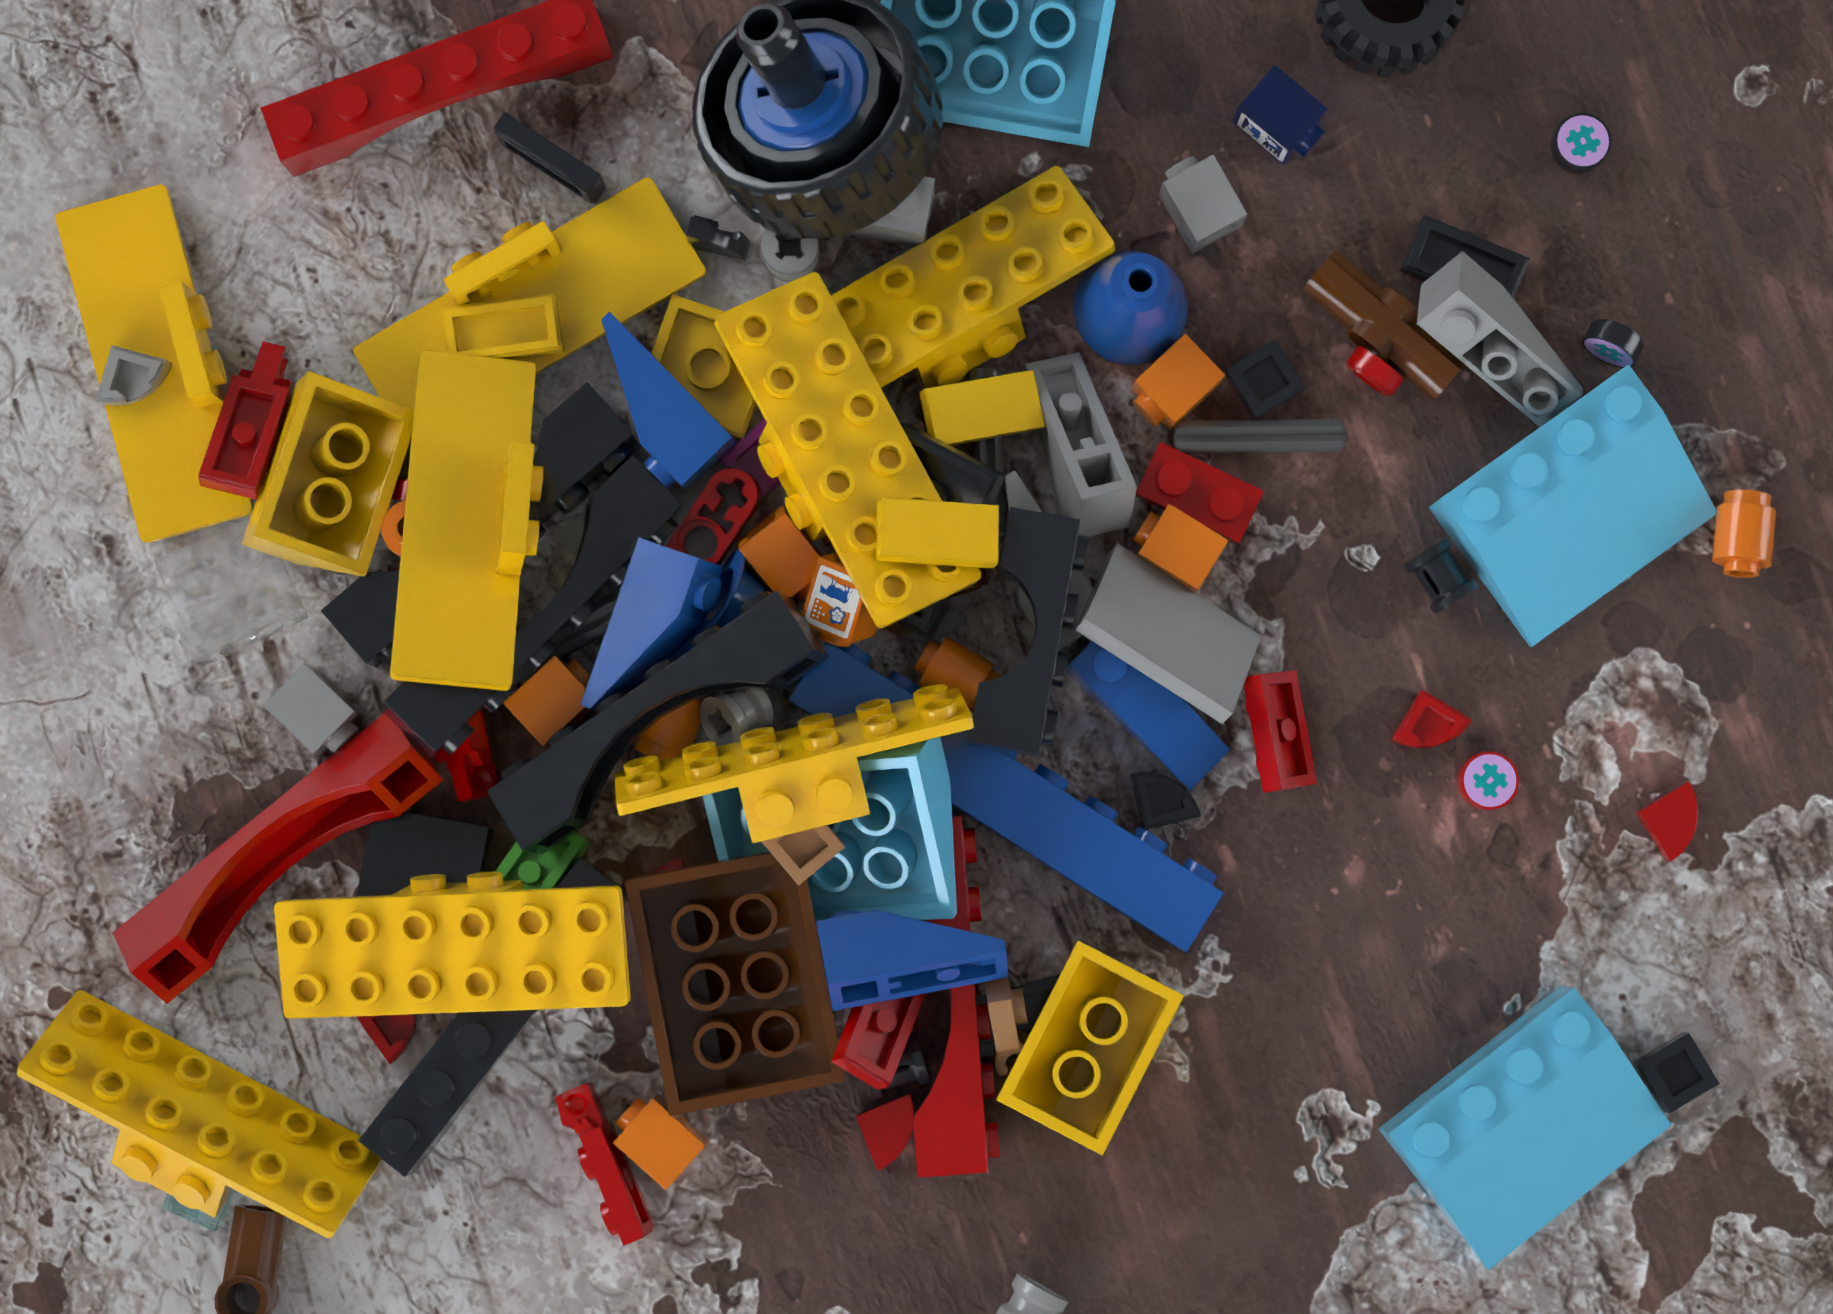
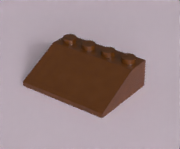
M770 852L682 866L626 878L625 885L669 1116L846 1081L844 1069L831 1062L838 1045V1038L807 879L798 886Z

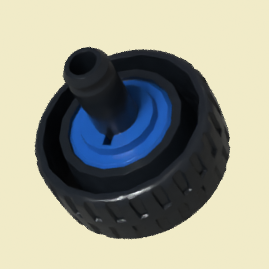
M773 0L766 4H758L745 12L741 20L724 35L709 55L698 78L693 96L692 126L694 136L698 141L697 147L704 162L723 191L745 216L776 234H784L800 239H822L848 234L876 222L898 207L913 192L927 173L937 152L943 126V117L941 115L943 105L936 79L922 50L904 23L897 19L895 14L883 4L873 0Z

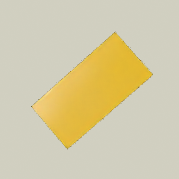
M555 292L440 308L445 352L510 360L564 353L558 302Z
M1033 370L926 388L919 392L928 434L950 446L1035 431L1045 427Z
M881 497L878 501L876 561L993 569L998 564L999 505Z

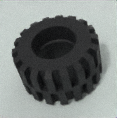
M1317 0L1318 5L1314 13L1316 24H1324V29L1320 36L1325 45L1328 46L1335 42L1338 49L1334 56L1343 64L1350 56L1358 61L1355 71L1366 74L1371 66L1378 68V77H1391L1395 69L1400 68L1402 75L1414 72L1419 63L1422 62L1426 66L1436 57L1459 24L1465 8L1462 7L1465 0H1420V16L1405 23H1389L1378 19L1367 10L1362 0Z

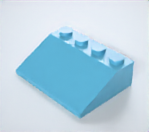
M881 0L880 3L891 10L897 19L904 23L922 50L934 74L941 94L943 122L1089 147L1116 0Z
M1629 364L1428 507L1530 647L1537 644L1714 517L1717 512L1665 413Z
M941 737L857 757L870 814L829 824V827L844 843L845 848L807 879L815 922L829 919L832 915L845 910L860 912L878 910L917 920L954 918L957 914L951 785ZM738 787L702 796L718 860L770 852L762 842L752 844Z
M1559 986L1378 1129L1486 1269L1490 1270L1672 1125L1612 1034L1576 988Z

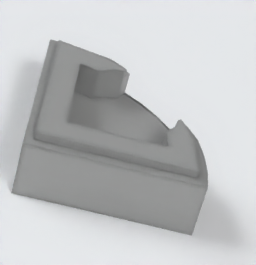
M112 345L95 401L114 406L140 401L152 394L163 383L172 363L162 358Z

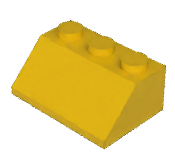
M308 371L295 384L258 499L255 502L241 545L299 565L362 577L366 576L382 528V522L387 513L412 437L414 410Z
M1077 940L996 1100L1103 1156L1184 995Z

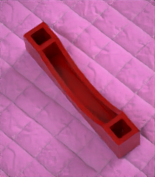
M548 0L260 107L280 162L295 177L344 159L387 132L448 105L515 85L561 78L614 57L593 0Z
M383 713L112 933L130 972L168 1004L214 966L226 941L244 914L264 891L291 866L319 846L345 832L372 822L400 816L444 779L429 756Z
M962 816L952 817L957 914L952 919H931L927 921L971 932L970 922H982L979 886L968 887L966 864L977 863L975 828L963 829ZM975 984L950 988L951 1030L944 1062L931 1092L913 1117L917 1178L989 1173V1158H1000L997 1122L986 1123L984 1099L995 1098L993 1063L981 1064L979 1040L991 1039L988 1004H976Z

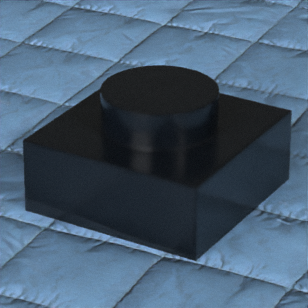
M1275 339L1233 364L1224 372L1253 420L1261 418L1300 394L1306 388Z
M1688 1032L1680 1033L1634 1061L1665 1113H1672L1720 1084Z

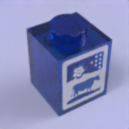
M1274 65L1239 105L1232 122L1281 164L1285 165L1295 152L1302 158H1305L1323 137L1326 131L1319 124L1328 108L1279 67Z

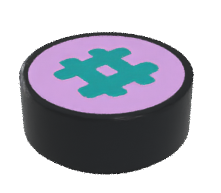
M1576 113L1565 118L1555 129L1551 138V153L1557 164L1566 171L1577 174L1587 173L1596 169L1606 159L1611 149L1612 138L1609 128L1599 117L1589 113Z
M1608 319L1592 321L1582 339L1583 347L1592 356L1620 368H1624L1628 364L1631 368L1634 367L1644 348L1641 337L1635 331L1621 323Z

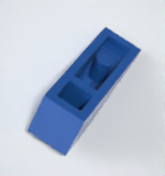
M609 311L601 321L640 444L651 455L643 464L667 489L676 481L687 491L736 443L733 437Z
M638 537L581 706L595 710L598 704L609 696L618 692L629 693L645 682L643 675L648 669L665 659L671 658L705 622L708 611L715 606L721 591L720 576L723 566Z
M1092 641L1067 666L1066 672L1188 791H1191L1230 751L1227 745L1184 699Z
M845 910L832 915L829 919L816 921L833 1011L1009 977L1004 939L878 910L866 912Z

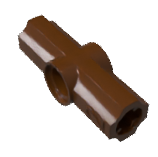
M1337 250L1325 260L1302 289L1303 292L1347 328L1346 334L1356 346L1367 349L1385 363L1391 365L1432 401L1442 393L1465 366L1462 361L1417 324L1418 310L1409 300L1391 288L1383 287L1382 289L1361 269L1353 265Z
M235 1205L223 1281L214 1297L217 1314H272L279 1300L277 1279L288 1217L267 1206ZM239 1283H248L257 1289L260 1296V1304L256 1312H247L237 1305L235 1290Z

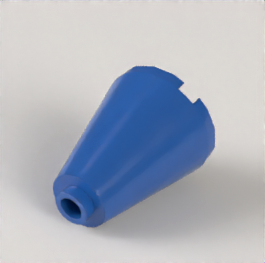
M1122 251L1107 256L1092 265L1085 272L1075 292L1073 312L1077 331L1097 355L1109 362L1131 366L1152 362L1163 355L1179 339L1187 320L1188 301L1180 278L1167 263L1148 253Z

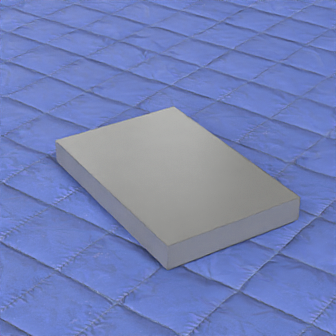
M1118 543L1107 554L1075 629L1221 724L1235 710L1261 639V635Z

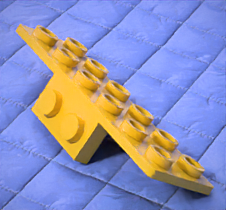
M1054 166L934 235L924 243L915 246L832 294L831 297L881 388L911 370H914L916 378L923 389L955 384L963 379L968 371L991 358H999L1006 355L1018 342L1026 338L1018 308L1115 252V244L1059 166Z
M645 177L552 232L544 220L534 226L531 222H525L505 233L501 238L503 244L485 255L481 251H475L462 257L452 265L451 270L453 273L443 278L449 292L354 347L353 352L380 398L414 410L420 352L422 350L445 352L440 308L555 292L558 302L564 353L512 359L533 362L536 365L537 375L606 335L601 319L609 311L623 325L671 297L672 294H676L705 277L706 269L692 245L688 243L685 233L654 181L650 177Z
M163 184L58 212L55 215V220L99 386L112 345L162 358L172 363L163 383L146 398L127 405H105L140 539L145 543H152L251 515L254 508L252 498L202 487L199 483V471L225 399L221 384L227 383V376L218 350L211 349L206 330L212 328L211 315L203 295H197L168 188Z
M817 272L809 273L718 314L714 325L767 422L758 440L760 446L757 448L762 466L771 478L778 476L788 495L785 498V505L795 526L800 530L805 528L812 542L825 536L829 537L875 625L881 629L978 582L981 578V572L978 567L876 561L877 503L881 497L929 501L942 500L820 275Z
M422 350L419 354L390 677L393 680L507 691L511 688L520 575L525 556H536L539 538V521L529 520L530 501L540 502L543 484V466L533 465L534 444L530 443L536 365L533 362L433 350Z
M937 684L916 690L913 693L914 698L892 704L889 699L885 698L866 701L855 707L856 713L833 718L831 713L809 715L797 722L798 727L775 732L773 727L756 728L740 735L741 742L718 747L714 741L700 742L684 748L682 756L659 761L658 756L653 755L639 757L625 763L624 770L614 773L617 810L619 815H627L738 787L752 844L869 815L870 810L857 757L974 728L972 714L959 688L948 690L947 685Z
M502 872L467 875L466 883H446V875L428 874L410 878L409 886L392 895L281 900L274 905L283 1014L288 1019L623 1007L631 1000L622 889L619 886L523 889V880L503 881Z
M83 990L76 991L18 1065V1077L119 1129L111 1164L122 1169L130 1178L140 1182H147L174 1196L185 1207L199 1209L214 1218L226 1203L232 1188L326 1238H332L383 1161L358 1141L361 1135Z

